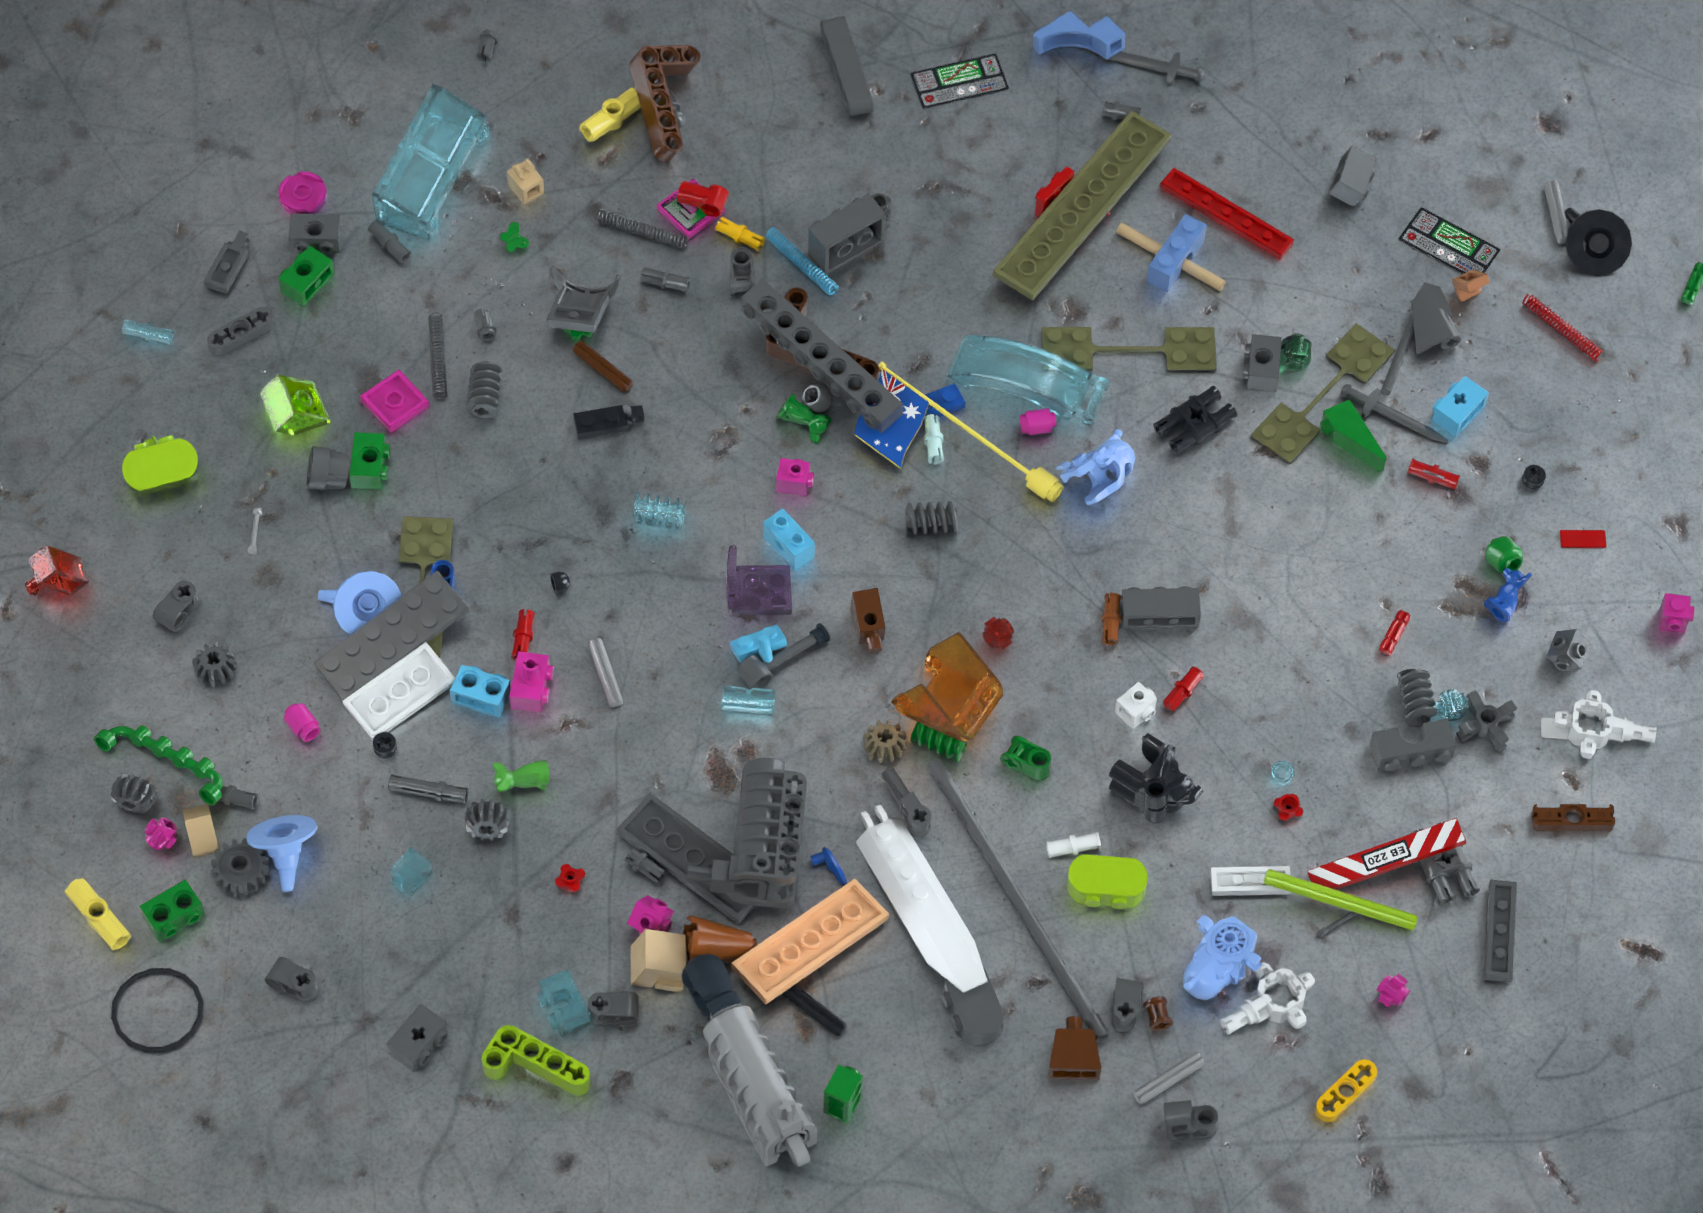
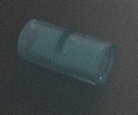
M723 686L721 711L773 716L775 690L758 688L747 690V687Z

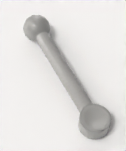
M255 507L252 511L254 515L251 545L247 548L250 556H255L258 552L256 538L259 517L262 515V509L259 507Z

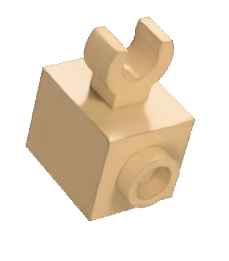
M529 159L520 164L513 165L507 171L508 186L523 204L544 194L543 178L535 170V166Z

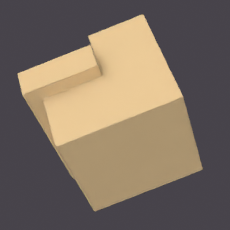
M645 929L631 945V985L651 988L655 984V989L681 992L684 988L682 971L686 966V935Z

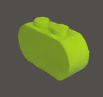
M173 435L159 438V444L149 446L148 442L134 445V450L125 456L122 464L124 480L131 488L137 491H144L189 479L194 474L198 464L195 448L184 439H174Z
M1082 854L1075 858L1069 867L1067 890L1075 902L1085 904L1088 907H1099L1101 905L1112 906L1114 909L1133 908L1145 896L1148 873L1145 866L1136 858Z

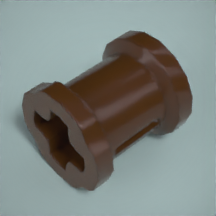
M1163 996L1153 997L1143 1003V1007L1148 1011L1151 1023L1149 1027L1151 1031H1162L1173 1025V1019L1169 1017L1166 1009L1167 999Z

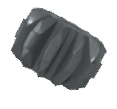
M215 642L213 647H209L205 643L204 651L197 650L196 658L192 660L193 667H195V676L200 677L203 685L209 681L213 687L218 681L224 685L225 678L233 679V671L237 669L234 652L229 651V647L226 644L219 647V644Z
M121 774L120 777H117L116 782L114 781L110 796L112 797L111 800L118 804V807H122L126 811H132L135 814L138 812L145 814L156 800V787L149 784L148 780L142 779L141 776Z
M481 799L479 803L472 802L471 807L467 808L465 812L466 831L471 833L473 838L480 837L481 841L484 839L493 841L494 837L502 838L503 833L507 832L509 827L508 809L502 806V802L493 803L492 799L490 801Z

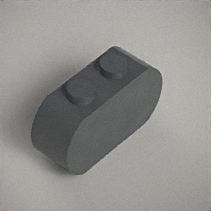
M984 967L987 978L986 983L962 992L945 979L944 992L941 993L945 1007H950L952 1011L951 1021L955 1031H960L963 1040L973 1045L990 1044L1000 1036L1003 1030L1004 1013Z

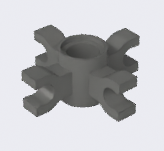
M1476 690L1467 694L1468 700L1464 704L1474 714L1475 719L1458 726L1460 731L1456 735L1460 741L1464 742L1477 734L1481 737H1489L1497 752L1507 747L1505 743L1508 742L1509 738L1500 729L1498 723L1515 717L1514 711L1517 710L1514 702L1510 700L1496 708L1492 705H1484ZM1482 719H1487L1492 723H1485Z

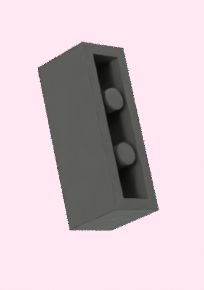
M1183 586L1169 589L1164 587H1155L1153 589L1131 587L1122 589L1120 601L1122 629L1199 627L1201 617L1199 588Z

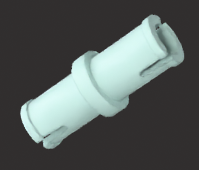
M930 414L923 419L926 432L924 444L928 449V462L940 464L944 461L942 450L944 438L943 434L940 433L939 416L936 415L934 420V414Z

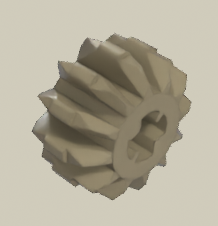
M878 719L876 727L869 725L867 728L868 733L863 735L864 751L869 753V758L873 760L878 757L880 764L884 762V759H887L891 764L894 762V757L901 759L903 751L907 748V742L905 741L906 733L901 731L899 723L891 726L890 719L886 724H882Z

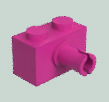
M518 651L509 696L511 709L542 712L543 703L547 704L549 699V688H546L547 681H552L554 666L550 665L549 655Z

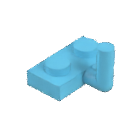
M777 624L730 642L731 650L740 664L752 655L761 656L764 662L770 663L773 660V651L788 646L786 637Z

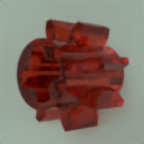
M992 617L984 623L986 627L984 628L985 631L982 632V636L991 648H998L1000 646L1003 650L1012 643L1011 638H1013L1014 629L1005 618H998L996 620L995 617Z

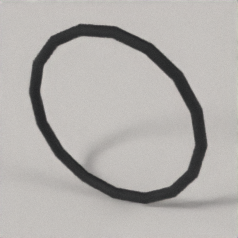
M150 968L134 974L120 986L112 1001L111 1020L117 1035L129 1046L144 1052H165L181 1046L195 1034L203 1017L204 1001L198 986L186 974L170 968ZM152 973H168L183 979L194 990L198 1001L197 1018L191 1030L177 1042L163 1047H146L131 1041L121 1031L116 1018L117 1003L124 990L136 979Z

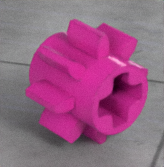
M163 817L159 821L153 818L146 826L147 830L144 832L147 835L145 837L146 842L156 850H161L164 846L170 849L177 841L176 837L178 834L175 833L177 827L167 818Z
M1400 974L1393 976V978L1387 975L1377 987L1376 991L1381 996L1378 1000L1388 1008L1393 1004L1399 1007L1410 993V990L1406 988L1408 980Z

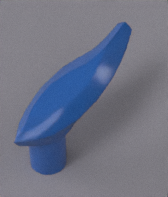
M823 847L822 852L810 856L813 866L826 862L829 871L835 875L842 886L847 884L846 877L830 849Z

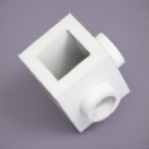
M1138 682L1117 699L1115 713L1134 729L1143 720L1148 721L1154 716L1156 712V695L1149 687H1144Z

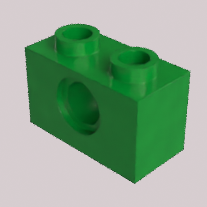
M309 246L304 252H300L297 255L294 263L288 269L286 268L281 272L278 278L280 292L304 307L335 274L333 260Z
M354 432L349 473L351 488L382 489V481L387 480L388 466L384 465L385 459L390 458V444H386L385 434Z

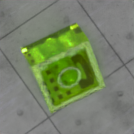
M277 374L260 391L264 406L276 432L297 435L326 425L331 421L316 384L313 381Z

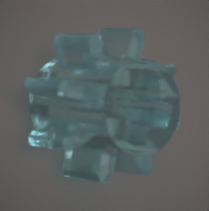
M1456 689L1442 692L1439 695L1441 701H1436L1435 703L1440 717H1446L1449 721L1463 718L1465 716L1464 710L1469 709L1464 693L1459 694Z

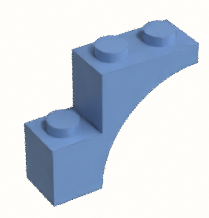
M1069 11L1034 33V50L1040 55L1055 48L1080 47L1091 50L1107 60L1125 49V32L1108 16L1087 27L1073 12Z

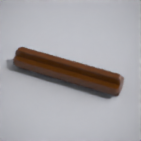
M579 340L573 346V352L620 390L627 392L633 386L632 379L584 341Z

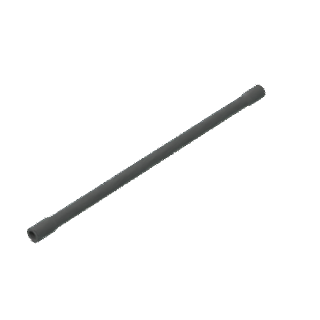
M938 757L931 760L927 767L946 793L1082 1015L1087 1028L1094 1030L1096 1042L1105 1040L1110 1035L1100 1016L1092 1008L952 780V776L942 759Z

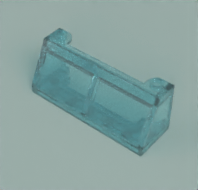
M432 84L372 194L375 220H380L384 226L429 241L433 233H437L440 228L441 219H438V212L475 143H481L483 140H487L489 136L490 126H488L487 115L443 87Z

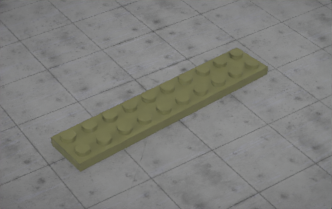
M1131 111L993 270V277L1033 301L1171 140V134Z

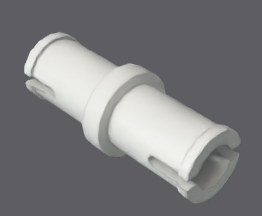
M1098 832L1077 837L1069 835L1067 839L1046 842L1048 857L1052 858L1066 854L1075 856L1078 855V852L1101 849Z

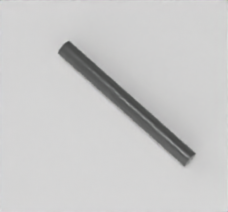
M1412 313L1381 389V393L1387 396L1391 394L1414 335Z

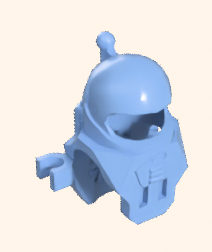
M1119 429L1115 430L1114 434L1095 450L1087 454H1079L1072 459L1073 463L1065 461L1056 467L1057 471L1063 470L1060 477L1064 483L1073 476L1081 477L1086 473L1089 475L1092 488L1090 494L1084 498L1087 505L1096 503L1118 490L1124 483V476H1128L1134 468L1135 453L1128 443L1120 440L1122 431ZM1107 470L1116 473L1115 480H1110L1106 477Z
M1203 915L1197 921V924L1200 925L1198 930L1205 935L1193 954V960L1187 965L1183 977L1184 989L1197 999L1210 1000L1229 984L1236 985L1245 977L1246 966L1254 972L1262 966V963L1259 962L1261 957L1254 952L1257 933L1235 916L1220 920L1216 924L1206 915Z

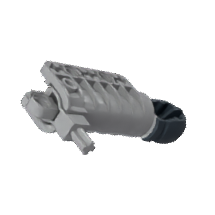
M706 953L695 956L684 967L682 982L688 988L701 1013L707 1016L708 1024L703 1029V1034L709 1044L711 1063L765 1166L776 1163L780 1153L786 1150L796 1167L809 1163L810 1156L806 1148L817 1143V1128L803 1105L797 1102L794 1088L787 1084V1075L783 1069L778 1067L776 1054L769 1050L767 1037L760 1033L757 1018L749 1006H741V1000L736 991H732V983L724 962L714 954Z

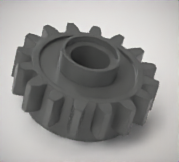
M246 838L242 840L241 844H238L236 839H232V846L223 843L224 851L216 850V859L211 860L213 868L211 873L212 877L215 878L216 886H222L225 893L228 891L233 892L234 896H237L238 893H244L246 896L252 890L258 891L260 883H266L264 875H269L270 873L268 867L270 865L268 856H265V850L248 845ZM239 866H245L243 869H236Z

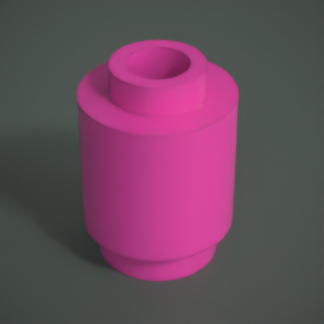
M1049 408L1025 411V414L1019 415L1022 434L1032 436L1051 433L1052 427H1057L1055 412H1050Z
M303 703L292 704L285 710L283 720L298 739L309 742L318 736L321 730L319 722Z

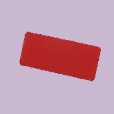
M1560 530L1561 547H1607L1604 530Z

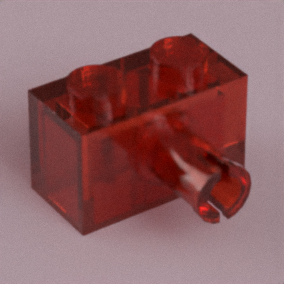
M46 545L29 558L35 577L25 582V588L31 595L36 596L47 587L71 596L89 583L81 557Z

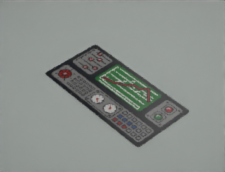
M996 53L910 73L923 109L1009 89Z
M1423 207L1418 210L1398 238L1402 242L1462 274L1472 269L1485 273L1501 251L1500 248Z

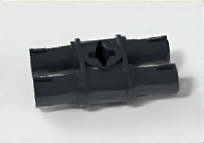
M1211 386L1198 396H1190L1187 401L1178 407L1171 408L1169 415L1153 424L1156 433L1161 430L1158 434L1160 437L1165 436V434L1176 427L1182 428L1184 433L1169 441L1171 450L1173 451L1176 448L1175 454H1180L1193 444L1200 445L1202 440L1213 433H1218L1222 425L1237 417L1236 409L1234 407L1229 409L1232 407L1230 403H1227L1215 413H1210L1207 410V407L1222 399L1219 390L1214 392L1217 389L1215 386Z

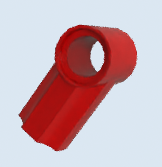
M683 181L679 187L677 202L701 208L703 213L710 217H719L727 202L729 192L720 185H711L708 188Z

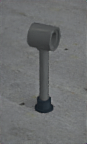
M819 623L814 630L809 632L810 635L773 656V660L770 663L760 660L757 655H752L738 666L737 672L752 691H759L772 680L771 669L813 644L818 645L824 641L829 642L830 635L827 629Z

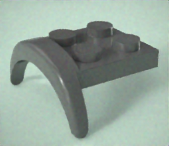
M551 266L549 269L550 276L560 291L546 319L547 327L595 333L609 300L616 293L620 283V275L617 274L615 281L607 287L590 289L569 282L559 274L554 266Z

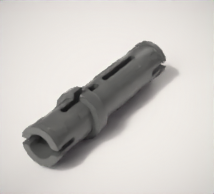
M391 774L388 782L389 791L435 798L438 802L446 800L466 804L468 799V788L447 785L444 781L436 783Z

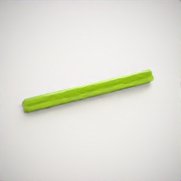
M1268 869L1264 877L1266 885L1409 930H1413L1417 923V916L1278 871Z

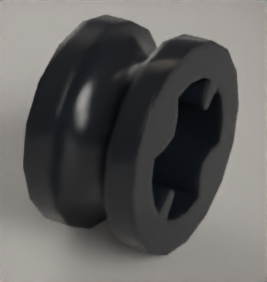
M1538 465L1528 466L1522 475V482L1529 489L1540 488L1546 479L1545 470ZM1531 473H1533V476L1535 474L1539 476L1537 481H1534V478L1533 480L1529 479Z
M388 732L377 734L373 739L374 753L383 759L392 757L397 751L395 737ZM380 743H389V748L380 747Z

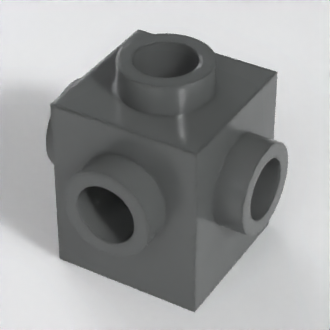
M1577 629L1556 631L1547 657L1560 671L1581 669L1590 643Z

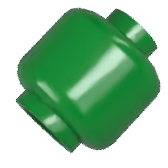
M1501 536L1488 543L1485 558L1494 569L1503 574V570L1507 567L1512 571L1518 570L1521 567L1523 551L1511 538Z

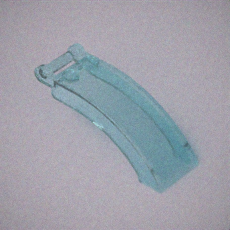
M967 335L963 337L947 375L948 378L966 388L983 387L1007 392L1032 401L1044 408H1049L1050 411L1055 412V414L1066 420L1075 418L1086 425L1094 424L1096 419L1095 413L1102 395L1110 385L1108 379L1097 377L1073 362L1047 350L1015 340L982 335ZM1090 385L1095 389L1087 409L1083 410L1080 406Z

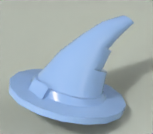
M375 571L358 572L347 578L337 590H319L318 600L333 604L334 617L339 626L350 635L402 597L399 588L393 580L385 574Z
M287 815L272 818L257 824L246 835L248 845L257 849L267 850L269 857H272L275 868L279 873L282 892L293 891L302 842L313 836L317 830L315 820L309 816Z

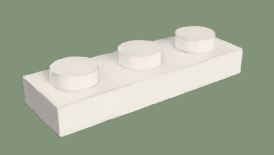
M1290 866L1213 867L1210 869L1212 896L1291 894L1289 891L1264 883V877L1268 869L1291 876Z

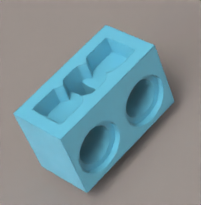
M461 665L450 689L451 702L500 718L510 696V680L501 674L483 672L476 666L468 667ZM469 683L475 684L472 687H465ZM492 691H497V692H499V693L496 694V695H490V694H489V693L492 692Z

